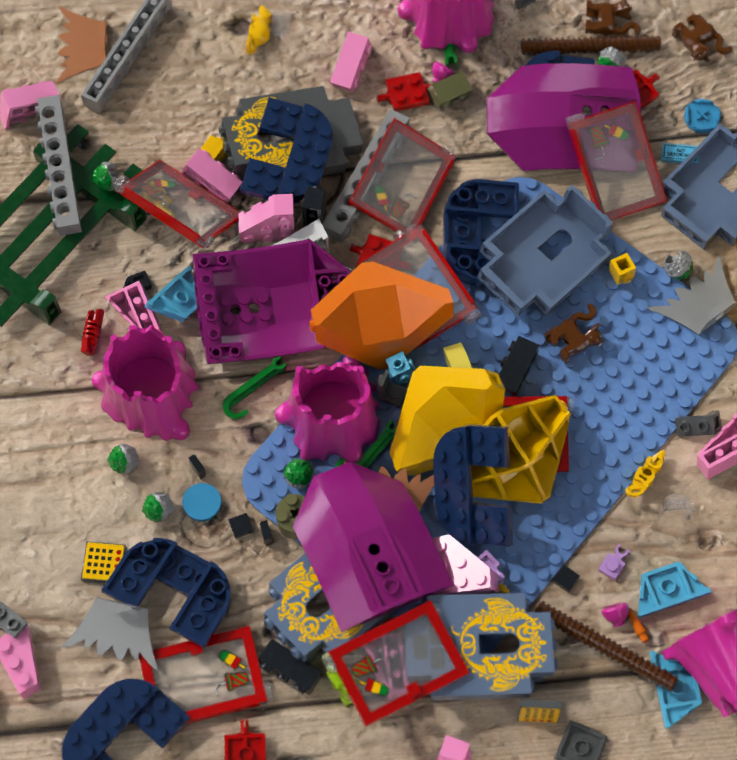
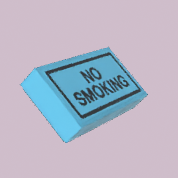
M662 143L661 162L682 163L698 146ZM699 155L692 161V163H698Z

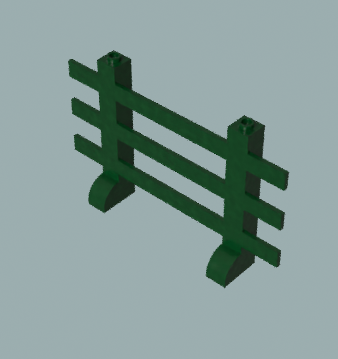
M79 124L67 134L69 153L89 134V131ZM38 143L33 150L35 160L40 164L0 205V227L46 179L45 170L48 169V165H44L42 154L46 152L45 148L42 149L41 143ZM104 144L84 166L70 157L76 196L82 193L95 204L80 219L82 232L66 235L26 279L13 271L10 266L53 222L52 219L55 218V213L51 212L50 202L0 255V289L8 294L9 297L0 305V327L21 306H24L47 325H50L60 315L61 309L56 296L45 289L40 291L37 288L107 213L134 232L147 220L144 209L117 192L126 186L131 178L141 173L142 169L132 164L122 174V183L113 191H106L99 188L93 182V174L99 165L103 162H109L117 153L114 149Z

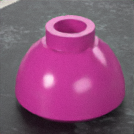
M434 62L432 67L434 78L432 80L438 82L456 73L443 64Z
M625 602L616 603L604 607L601 613L608 622L613 624V627L625 625L624 620L628 616L629 606Z

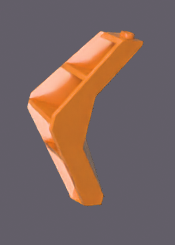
M373 261L365 262L355 268L311 309L312 320L309 321L310 331L314 332L317 343L378 370L388 369L389 366L385 360L386 358L401 351L406 356L454 316L453 300L447 288Z

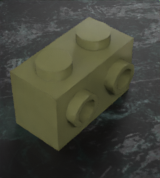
M464 70L433 83L427 88L436 108L441 106L446 108L453 104L452 101L457 99L462 101L468 98V94L472 91Z

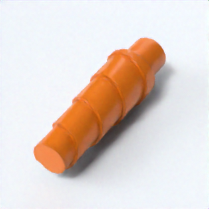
M630 607L628 617L636 636L640 638L642 643L649 641L646 634L647 630Z

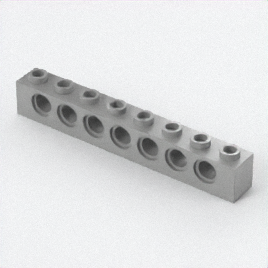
M145 0L81 94L85 107L97 113L102 111L173 4L172 0Z
M59 95L37 98L38 106H35L37 117H40L41 120L38 122L39 132L43 133L40 142L42 149L45 148L46 152L42 155L44 165H48L45 175L47 181L50 180V186H47L49 197L53 198V202H50L51 212L55 213V218L52 219L54 230L58 229L60 236L82 232L61 99Z
M392 109L389 110L322 224L328 237L341 243L345 237H349L353 223H357L361 215L358 209L347 206L355 188L393 118L411 128L410 117ZM398 132L393 137L381 160L385 166L380 174L374 173L360 199L366 204L369 202L368 197L371 193H374V188L378 186V180L384 177L386 173L385 168L388 164L392 163L396 149L399 150L402 146L404 136ZM342 218L346 219V221L340 222L338 220Z

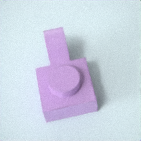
M486 550L478 558L498 574V583L503 584L505 576L498 570L500 563Z

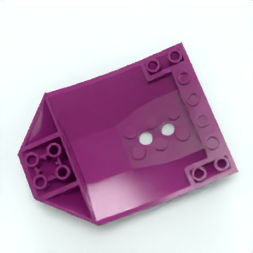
M557 63L521 66L486 99L487 135L522 171L581 170L566 123L588 117L582 112L584 106L589 107L591 115L600 113L601 108L609 110L636 101L641 115L640 94L633 70L630 67L596 64ZM629 113L578 129L591 170L636 172L637 160L634 151L639 150V145ZM614 123L629 133L628 139L620 140L608 135V129L604 128L603 124L611 126ZM595 126L602 128L606 139L609 141V145L603 147V158L598 160L594 159L601 157V148L593 149L590 129Z
M309 238L252 249L193 254L196 308L207 364L266 359L324 348V345L316 342L314 332L310 331L311 309L344 280L351 271ZM257 304L259 312H250L249 305ZM233 306L238 307L240 314H232L230 308Z
M352 462L345 463L313 477L292 528L308 557L341 633L453 586L430 533L402 482ZM373 544L377 545L380 548L379 554L371 555L368 552V547ZM385 563L388 566V571L380 573L377 570V565Z

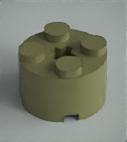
M288 494L279 502L276 508L278 528L284 536L290 539H298L292 527L305 496Z

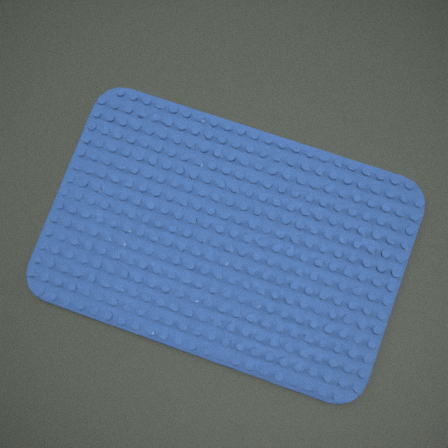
M515 177L504 180L506 182L519 183V211L543 190L552 194L557 202L563 198L545 184L532 178ZM481 216V242L483 243L510 219ZM559 231L538 249L552 261L571 244V236L567 232ZM612 232L601 242L612 253L608 261L547 316L532 303L517 317L484 284H481L479 287L460 280L479 311L420 348L413 349L406 355L408 360H412L416 369L419 366L448 367L443 348L461 342L472 368L500 373L502 369L500 365L503 358L508 357L510 354L508 349L511 342H516L518 336H521L540 346L539 352L516 397L567 396V407L571 414L568 426L569 472L556 473L550 498L541 504L473 497V502L508 505L512 507L513 545L510 547L478 543L468 545L459 542L477 558L487 550L500 563L498 570L505 576V582L502 585L510 590L509 593H525V599H529V607L558 573L563 564L569 560L617 502L626 488L631 485L637 469L640 466L643 467L647 457L654 456L676 430L675 418L688 416L731 364L737 353V329L734 322L727 315L698 335L679 322L647 309L653 306H671L666 299L680 301L675 288L692 290L680 280L669 277L662 267ZM442 244V245L439 247V251H440V252L442 253V255L444 256V253H443V244ZM628 253L636 266L635 276L629 283L617 285L609 272L610 260ZM430 257L414 277L436 285L442 284V287L449 289L455 315L465 309V307ZM592 304L597 310L596 317L589 321L578 319L576 324L580 331L586 334L590 328L599 323L598 329L602 334L603 343L601 346H589L582 353L571 356L569 363L565 365L560 359L562 356L560 351L567 344L561 339L558 341V345L554 347L552 343L549 344L546 341L544 334L553 327L561 325L564 320L569 319L574 313L588 314L589 309L587 305ZM343 354L337 362H342L346 355ZM362 363L369 371L368 380L375 385L380 374L383 375L385 370H388H378ZM390 379L391 383L398 385L395 379L392 381ZM410 381L399 386L408 389ZM376 389L372 396L380 404L376 412L380 419L379 437L386 429L387 422L393 420L394 428L392 430L397 427L404 401L400 408L379 400V393H377ZM281 424L251 456L244 468L242 479L243 489L248 501L277 527L276 508L279 502L288 494L306 496L310 486L308 485L304 489L298 490L289 486L283 478V472L287 464L292 459H301L300 449L293 442L295 429L292 426ZM392 440L368 469L378 473L381 466H383L393 479L398 472L395 470L394 463L389 454ZM372 444L363 447L362 455L369 449V447ZM333 454L326 461L312 459L308 462L314 467V474L316 476L335 468L336 463L342 457ZM434 469L421 473L420 483L434 475ZM407 475L408 482L410 483L415 476ZM433 486L419 512L431 538L450 535L444 529L437 516L435 488ZM294 539L296 542H298V543L301 545L299 539ZM427 597L397 609L390 617L394 619L426 603ZM507 634L479 635L480 654H489Z

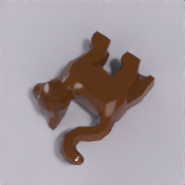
M587 0L586 16L598 17V22L586 20L585 33L602 34L605 36L622 35L631 28L634 29L636 35L641 32L640 25L636 22L626 23L622 28L616 26V16L627 20L632 18L630 15L632 7L629 6L626 0H621L615 4L608 2L592 4L591 0Z
M692 14L687 17V23L694 26L691 30L682 23H678L673 27L672 37H679L684 47L691 51L690 57L693 61L705 60L709 62L708 52L711 49L703 44L713 39L716 40L715 47L720 54L726 55L733 50L732 46L722 47L723 37L700 14Z
M592 304L587 305L589 309L588 314L574 313L569 319L564 320L561 325L553 327L544 334L546 341L549 344L552 343L554 347L558 345V341L561 339L567 344L560 351L562 355L560 359L565 365L569 363L571 356L582 353L589 346H601L603 343L602 334L598 329L599 323L590 328L586 334H583L576 324L578 319L589 321L596 317L597 310Z

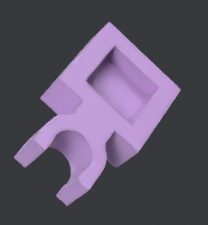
M621 544L617 545L615 555L613 556L608 553L598 568L600 573L613 581L617 579L626 564L621 560L626 558L630 552L627 549L624 554H621L618 551Z

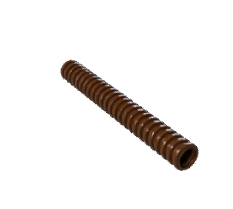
M648 35L645 37L634 36V38L628 36V38L626 36H623V38H620V36H617V38L614 36L603 38L602 36L600 38L595 37V39H592V37H589V39L586 37L583 39L581 37H578V39H575V37L564 39L562 37L561 39L555 38L554 40L553 38H550V40H547V38H544V40L541 38L539 40H536V38H533V40L522 38L521 53L522 55H525V53H528V55L533 53L535 55L536 53L541 54L548 51H560L561 54H564V52H567V54L570 52L573 54L575 52L587 53V51L589 53H592V51L598 53V51L601 52L610 46L616 48L619 52H626V50L629 52L632 50L634 52H637V50L640 52L651 50L653 52L654 50L660 51L661 37L659 35L656 37L654 35H651V37H648Z
M545 601L540 602L536 607L535 612H551V618H554L557 630L562 629L561 631L563 633L567 632L568 636L572 635L574 639L578 638L579 642L583 641L584 645L588 644L590 648L594 647L595 651L599 650L600 654H606L607 658L610 656L611 660H617V663H622L623 667L628 666L629 670L633 669L634 673L638 672L640 676L644 675L645 679H651L650 682H656L657 686L662 685V688H667L668 692H671L676 686L678 676H673L672 672L668 673L667 669L662 670L661 666L657 667L656 663H650L649 659L644 660L643 656L639 657L638 653L634 654L632 650L628 651V648H623L622 644L617 645L616 641L612 642L611 638H605L604 634L601 636L600 632H594L595 630L593 628L589 629L588 625L583 626L584 624L582 622L578 623L577 619L573 620L571 616L567 617V614H562L561 610L557 611L555 607L551 608V605H546Z

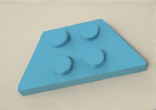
M190 266L185 268L151 298L144 307L180 322H184L197 310L194 278L191 274L192 268Z
M680 562L643 573L640 582L638 618L709 595L711 590L699 582L698 578L693 573L688 572L686 567Z
M650 651L651 663L654 662L657 667L661 666L662 670L667 669L668 673L672 672L673 676H678V682L671 692H668L667 688L663 689L662 685H656L664 728L668 729L702 704L699 686L693 676L679 662L673 660L666 661L663 655Z

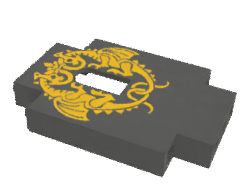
M324 86L239 99L238 107H236L237 116L222 118L221 126H219L220 137L224 138V152H228L229 156L227 157L228 167L232 168L233 174H237L242 182L250 158L285 168L288 162L293 140L263 143L257 137L269 97L303 107L307 103L319 109L327 117L332 127L333 140L323 176L345 173L347 166L345 156L361 154L363 148L362 137L350 98L328 101Z

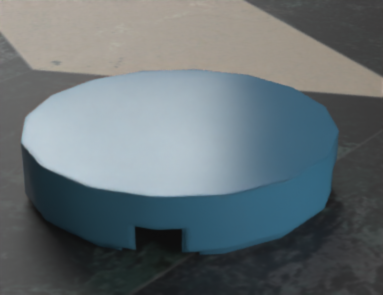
M706 99L692 101L686 107L684 113V121L687 127L701 134L713 131L719 125L721 117L720 109L712 101Z
M199 483L187 489L183 495L182 504L184 512L192 520L205 522L213 519L219 513L222 501L220 493L215 487L210 484Z

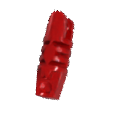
M96 309L95 312L94 310H89L87 313L81 344V352L87 356L94 355L99 342L104 317L103 309Z

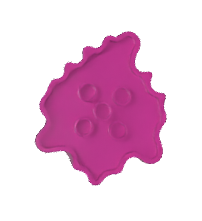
M403 0L397 9L398 16L401 19L412 20L416 23L414 34L420 39L422 49H429L431 47L444 49L450 43L457 45L466 53L475 52L478 48V39L491 33L494 22V15L491 11L494 7L493 0Z
M131 325L125 336L117 337V335H112L108 351L103 358L102 370L95 372L91 378L93 386L103 393L102 410L115 422L125 423L130 431L136 428L143 430L146 438L158 435L165 441H169L172 438L176 440L186 439L189 436L190 428L181 414L183 410L193 406L190 395L198 390L199 386L195 381V370L186 361L184 344L180 341H172L170 336L165 337L152 325L147 329L136 328L135 325Z
M345 356L342 362H337L333 366L323 364L313 370L305 369L302 366L296 367L289 398L276 408L275 419L279 424L289 425L295 429L293 442L300 449L302 460L319 459L326 461L330 455L336 454L344 458L346 463L352 462L356 464L362 457L363 447L374 443L378 438L380 419L376 412L380 404L372 396L377 387L368 380L369 371L367 367L362 365V362Z
M736 609L679 639L671 647L661 652L666 661L673 660L679 662L693 676L724 718L730 715L728 709L731 714L737 712Z

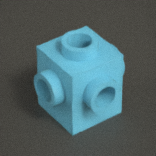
M403 351L385 359L389 366L388 371H390L391 381L395 379L398 386L410 381L413 370L416 368L412 360L406 358Z

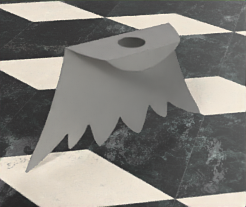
M720 255L715 262L713 275L711 276L708 271H705V283L692 276L690 280L692 291L684 288H675L680 301L666 299L671 306H653L647 309L679 322L698 335L735 309L737 303L727 284Z
M96 597L82 623L62 646V648L68 647L86 639L84 648L97 640L98 655L104 654L113 645L114 652L120 661L124 658L128 648H130V652L135 660L138 659L140 652L145 660L154 669L158 670L151 646L147 608Z

